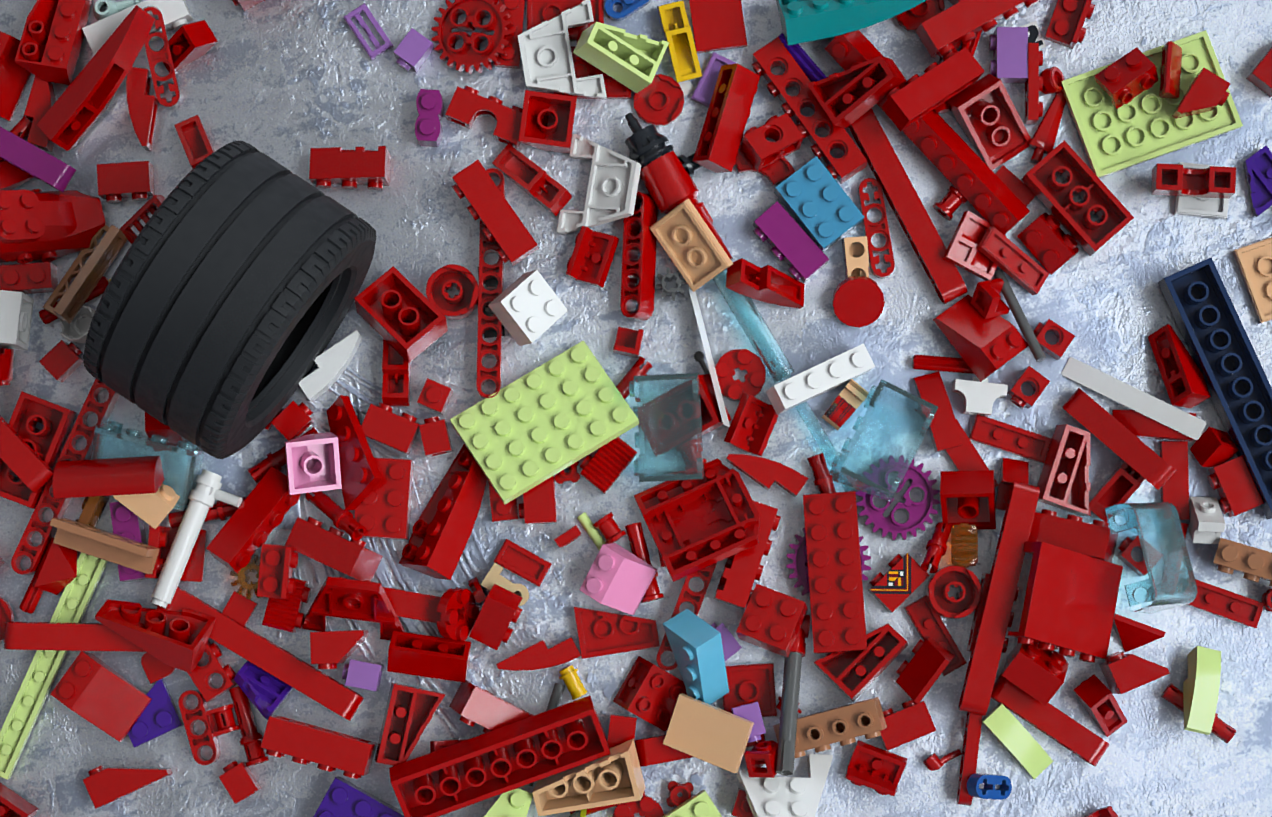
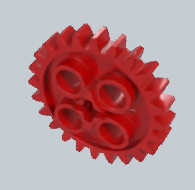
M446 0L448 8L446 10L443 8L438 9L443 14L442 17H434L439 26L431 28L432 31L438 33L437 36L432 38V41L440 43L434 48L438 53H442L439 58L444 62L448 60L447 65L451 68L456 66V70L460 73L465 68L468 74H472L474 68L481 74L483 66L492 70V61L500 64L498 56H507V53L503 50L504 47H512L507 38L514 37L515 35L508 30L514 26V23L507 20L512 15L510 12L504 11L506 8L505 4L502 2L498 3L499 0H455L454 3ZM466 13L465 21L458 24L459 16ZM486 15H491L490 22L482 25L483 18ZM475 28H476L478 31L484 32V33L494 31V34H493V35H486V34H484V33H478V32H473V31H474ZM453 29H459V30H462V31L472 32V34H471V36H470V35L467 34L466 32H462V31H460V32H453V33H452V30H453ZM463 39V46L455 49L456 42ZM484 40H488L487 48L480 51V44Z

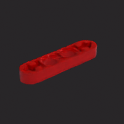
M147 6L143 10L146 12L152 11L153 15H158L159 19L155 20L156 29L162 28V32L148 34L144 43L155 94L161 105L171 107L178 102L180 93L164 19L157 7ZM154 36L161 37L164 41V47L159 51H154L149 46V41ZM159 62L167 63L170 67L169 74L166 76L157 75L155 65ZM173 78V83L168 82L169 90L171 92L175 91L176 95L172 96V101H167L165 97L161 98L160 94L164 93L163 84L158 86L157 81H166Z
M867 178L861 182L858 188V197L861 213L864 215L863 227L865 236H867L870 269L875 277L884 279L892 274L895 263L883 191L878 180ZM867 184H871L872 188L877 189L873 193V201L879 200L880 204L872 203L865 206L864 202L869 203L870 201L869 194L863 192ZM870 209L880 211L881 220L879 222L873 223L868 220L867 212ZM873 235H883L886 240L885 245L881 248L874 247L871 243ZM887 250L888 255H883V261L885 264H889L890 267L886 269L885 273H882L881 269H876L875 267L880 262L879 255L873 257V253H882Z
M969 712L966 714L957 789V804L971 806L973 799L967 791V781L972 774L976 773L983 717Z

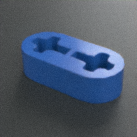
M975 773L967 781L968 793L976 798L1003 800L1009 797L1012 790L1011 780L1003 775ZM984 783V788H979V784ZM995 785H1000L999 789L995 790Z

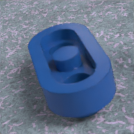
M606 0L605 12L610 19L621 21L649 4L651 0ZM621 5L623 9L620 12H615L613 7Z

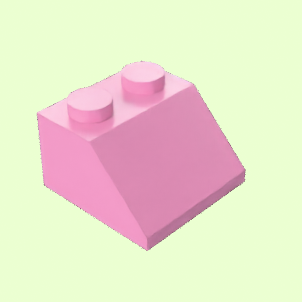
M332 432L310 434L285 442L289 495L342 489L339 445L336 435Z
M616 543L603 544L579 590L600 604L634 615L658 569Z

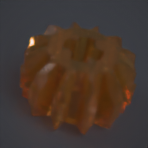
M960 523L953 525L951 528V563L954 566L969 568V566H976L978 563V532L974 524Z
M254 555L252 563L250 560L248 565L242 568L238 574L234 571L230 572L231 576L238 577V580L231 582V586L241 585L237 590V594L242 595L246 591L247 599H252L254 592L257 597L258 581H251L249 583L250 577L248 573H255L256 570L258 572L256 578H259V555Z

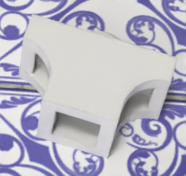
M973 377V381L955 379L952 384V392L957 393L962 398L963 414H979L989 417L992 415L994 401L1007 396L1008 385L988 383V378L982 382L977 377Z
M1190 497L1189 533L1192 542L1219 544L1221 532L1225 530V520L1217 498Z

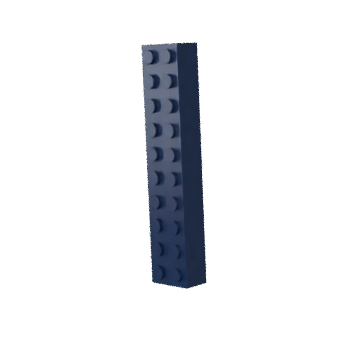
M1209 258L1163 278L1158 284L1188 350L1203 374L1212 402L1224 428L1239 449L1236 454L1238 457L1243 456L1264 503L1260 506L1268 520L1272 519V387L1212 258Z

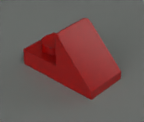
M1002 458L995 500L996 510L1005 511L1013 481L1029 483V462Z

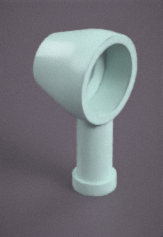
M97 0L93 6V14L99 21L136 5L141 0H123L119 2L114 0ZM107 5V10L100 12V7Z

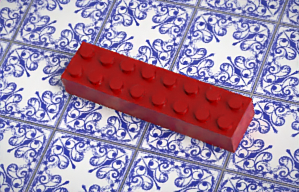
M589 695L390 767V782L405 817H438L610 755L611 752L592 698Z

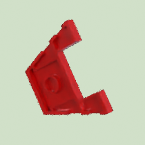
M327 577L308 610L302 625V629L326 632L327 616L380 623V639L391 641L393 631L405 632L381 583L368 580H352L344 577Z

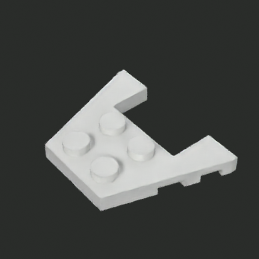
M585 0L580 5L565 10L559 16L549 21L546 20L518 35L526 88L607 99L603 74L576 78L568 28L585 26L590 22H594L590 0Z
M573 134L569 157L592 160L584 211L560 209L557 233L566 235L580 231L582 226L590 228L633 216L641 171L640 163L577 134Z
M809 754L807 759L809 778L749 777L745 756L743 755L736 776L746 792V799L753 816L815 817L833 755Z

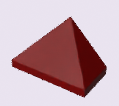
M52 537L32 586L58 595L77 577V551L53 543L54 538Z
M1114 614L1112 626L1125 653L1160 639L1165 635V632Z

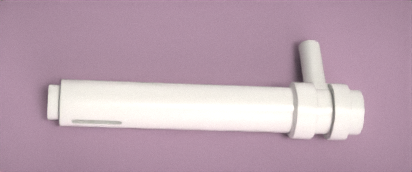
M204 469L201 475H197L195 480L197 485L195 490L192 489L188 497L190 502L152 592V604L163 608L171 604L209 508H213L215 500L236 507L242 504V497L220 490L222 486L220 483L222 477Z

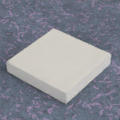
M1183 162L1178 163V165H1183V168L1186 169H1206L1209 166H1215ZM1175 196L1174 215L1227 219L1229 199Z

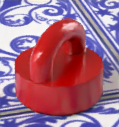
M1050 67L1040 73V76L1043 77V94L1057 93L1063 90L1060 82L1064 80V76L1059 68Z

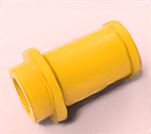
M573 664L559 671L561 675L559 679H563L572 696V700L587 693L577 674L578 668H574Z

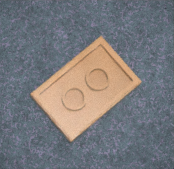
M690 199L682 202L649 227L693 292L733 264Z
M1271 237L1232 251L1259 324L1272 320Z
M682 693L679 694L663 744L735 774L739 770L754 722Z

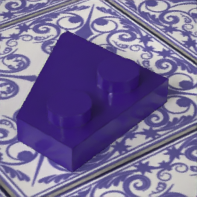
M1267 145L1244 161L1253 213L1256 217L1272 206V152Z
M248 660L234 678L237 685L267 720L282 704L293 688Z
M163 679L158 680L147 693L152 700L128 732L134 748L184 725Z

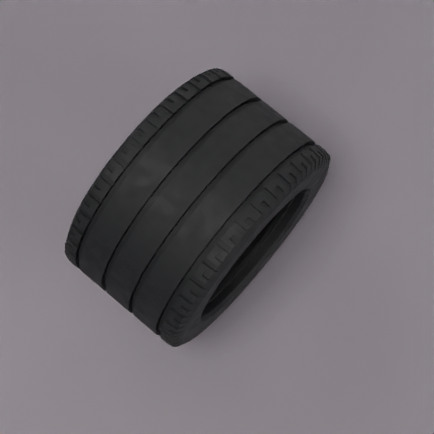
M244 141L228 143L207 156L181 180L154 212L128 249L107 285L92 318L83 355L84 367L94 378L104 382L106 386L136 404L140 409L164 425L169 426L170 429L195 446L202 448L210 456L217 459L227 458L248 445L271 422L297 390L299 382L313 368L316 363L314 361L316 357L323 353L354 302V298L357 296L368 273L375 250L376 230L368 222L360 217L358 218L355 213L331 197L325 196L322 191L296 174H293L290 170Z

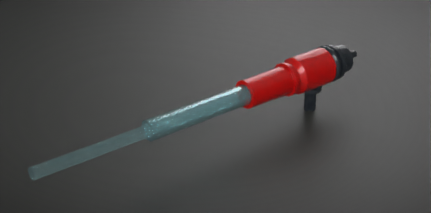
M632 113L625 115L627 124L633 132V135L625 140V144L630 150L629 159L640 163V179L660 212L668 214L682 202L690 199L726 254L732 260L733 257L715 229L713 219L705 208L704 202H699L697 199L699 190L692 178L694 177V171L702 166L693 162L695 153L688 157L684 155L676 156L673 151L674 146H666L669 142L668 138L660 134L654 124L642 129ZM727 269L715 276L713 281L772 380L776 383L791 378V373L794 372V369L750 297L726 288ZM807 401L796 406V410L824 454L844 491L848 492L855 488L857 484Z

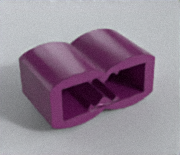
M421 89L416 100L419 116L415 123V135L420 146L439 147L443 137L440 121L444 114V102L439 90Z

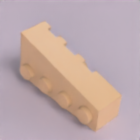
M634 739L610 748V755L538 780L532 791L538 817L641 800L646 787Z

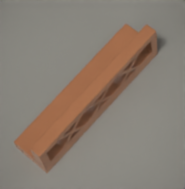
M107 225L102 227L92 238L90 248L82 250L43 308L70 324L128 240L123 232L113 225L111 227ZM106 232V234L99 243V239L101 238L103 233ZM60 299V301L58 302V304L56 305V307L53 308V306L55 305V303L57 302V300Z
M68 518L51 519L50 526L57 528L53 543L146 574L153 573L159 548Z

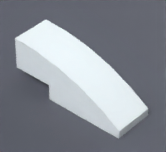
M357 330L317 356L314 361L319 368L299 382V386L311 402L325 393L350 364L362 339L361 334Z

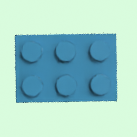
M817 156L775 187L774 194L822 252L862 223L864 215Z

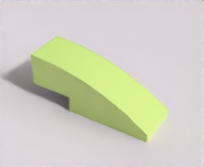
M1196 646L1187 655L1188 678L1183 682L1184 730L1209 735L1212 730L1218 702L1221 651Z
M999 703L982 719V724L998 739L997 741L1033 779L1039 776L1053 762L1038 742L1003 704Z

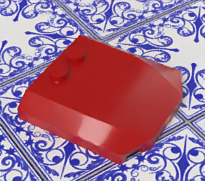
M718 458L634 495L673 582L759 543V512L739 472L733 468L729 469Z

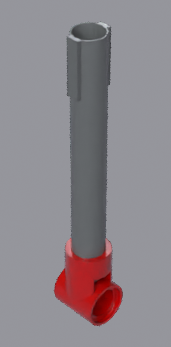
M810 615L805 616L789 657H785L776 773L785 776L794 773L802 657L806 654L805 638H808Z

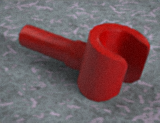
M957 749L940 759L933 753L924 760V764L931 771L938 770L947 761L962 755L960 749Z

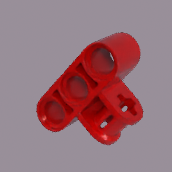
M185 691L179 697L178 703L192 755L198 764H212L219 759L221 754L217 736L240 729L234 720L232 712L234 706L229 704L209 710L208 704L200 691ZM191 694L198 698V706L195 709H190L186 703L188 696ZM197 720H202L206 726L205 732L201 735L194 731L193 726ZM205 745L211 747L213 751L210 760H205L201 756V749Z

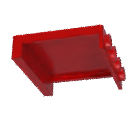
M1025 541L1023 552L1032 554L1033 558L1019 632L1008 631V636L1018 638L1017 643L1033 646L1034 643L1039 644L1038 649L1054 651V648L1058 649V654L1074 657L1075 654L1079 655V660L1095 663V659H1106L1123 566L1045 542Z

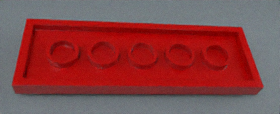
M856 491L803 495L814 654L867 650Z

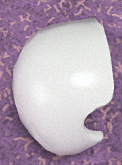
M83 305L70 324L60 320L61 336L75 344H85L95 310L87 305Z

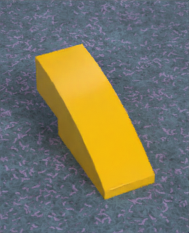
M681 0L657 6L665 41L669 42L667 48L677 83L702 77L684 1Z

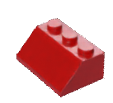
M0 31V118L11 122L31 72L15 63L20 40Z

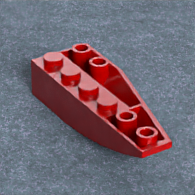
M37 0L27 16L15 63L44 81L70 85L84 39L82 28L87 26L92 0Z
M136 5L38 122L37 126L50 141L66 151L74 149L106 111L148 37L156 20L152 15Z
M463 444L418 521L414 524L413 533L408 544L403 548L402 557L399 561V564L436 579L451 580L472 533L487 483V477L465 444Z

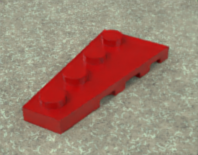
M340 395L326 412L330 432L338 437L341 484L345 509L354 511L382 480V476L349 396Z

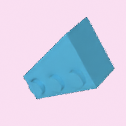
M685 609L664 622L663 627L685 684L687 695L707 704H712L729 693L721 633L689 609Z

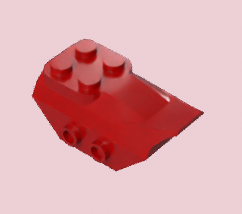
M41 189L1 190L0 258L7 262L17 261L19 264L29 263L33 260L52 262L59 257L90 248L92 238L106 223L100 198L80 193L77 190H67L63 193L60 191L42 192Z

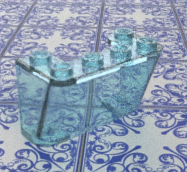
M698 372L633 376L634 380L629 382L630 397H635L637 406H633V412L639 419V432H635L634 439L635 448H640L639 458L634 460V475L639 476V482L703 479L704 458Z
M881 379L878 386L873 385L864 405L867 411L864 417L858 416L852 428L856 432L852 439L847 437L841 449L843 454L840 452L836 454L829 474L833 475L832 481L891 502L937 413L938 406Z
M108 420L95 426L90 460L160 456L165 478L163 484L173 488L176 494L180 496L173 509H187L190 502L188 497L191 490H195L197 485L195 480L197 475L200 474L204 457L202 448L195 446L187 439L174 444L167 442L168 438L153 434L152 438L142 436V431L131 428L126 430L122 428L123 423Z
M1169 502L1124 503L1105 508L1111 534L1130 530L1139 536L1149 579L1124 585L1130 611L1152 614L1193 602L1198 593L1176 507ZM1115 515L1125 517L1126 523L1118 525L1115 522ZM1140 587L1147 591L1146 600L1143 603L1137 602L1134 598V592Z

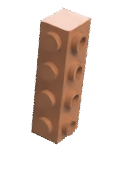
M1220 538L1213 561L1214 565L1218 566V571L1233 575L1234 571L1244 573L1243 578L1259 583L1261 578L1270 581L1269 586L1272 587L1271 552Z
M879 697L797 718L795 758L805 756V750L815 748L817 753L831 749L830 744L839 741L841 746L855 743V737L865 735L866 739L881 736L880 731L887 728ZM780 723L773 726L777 741L779 740Z

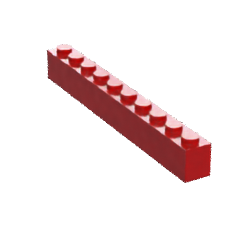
M859 30L836 36L825 48L844 70L875 57L883 56ZM905 80L902 84L899 85L900 89L906 86L905 82L907 80ZM884 97L877 103L882 110L883 104L888 99L887 97ZM935 110L902 130L991 226H994L1003 235L1008 233L1030 212Z

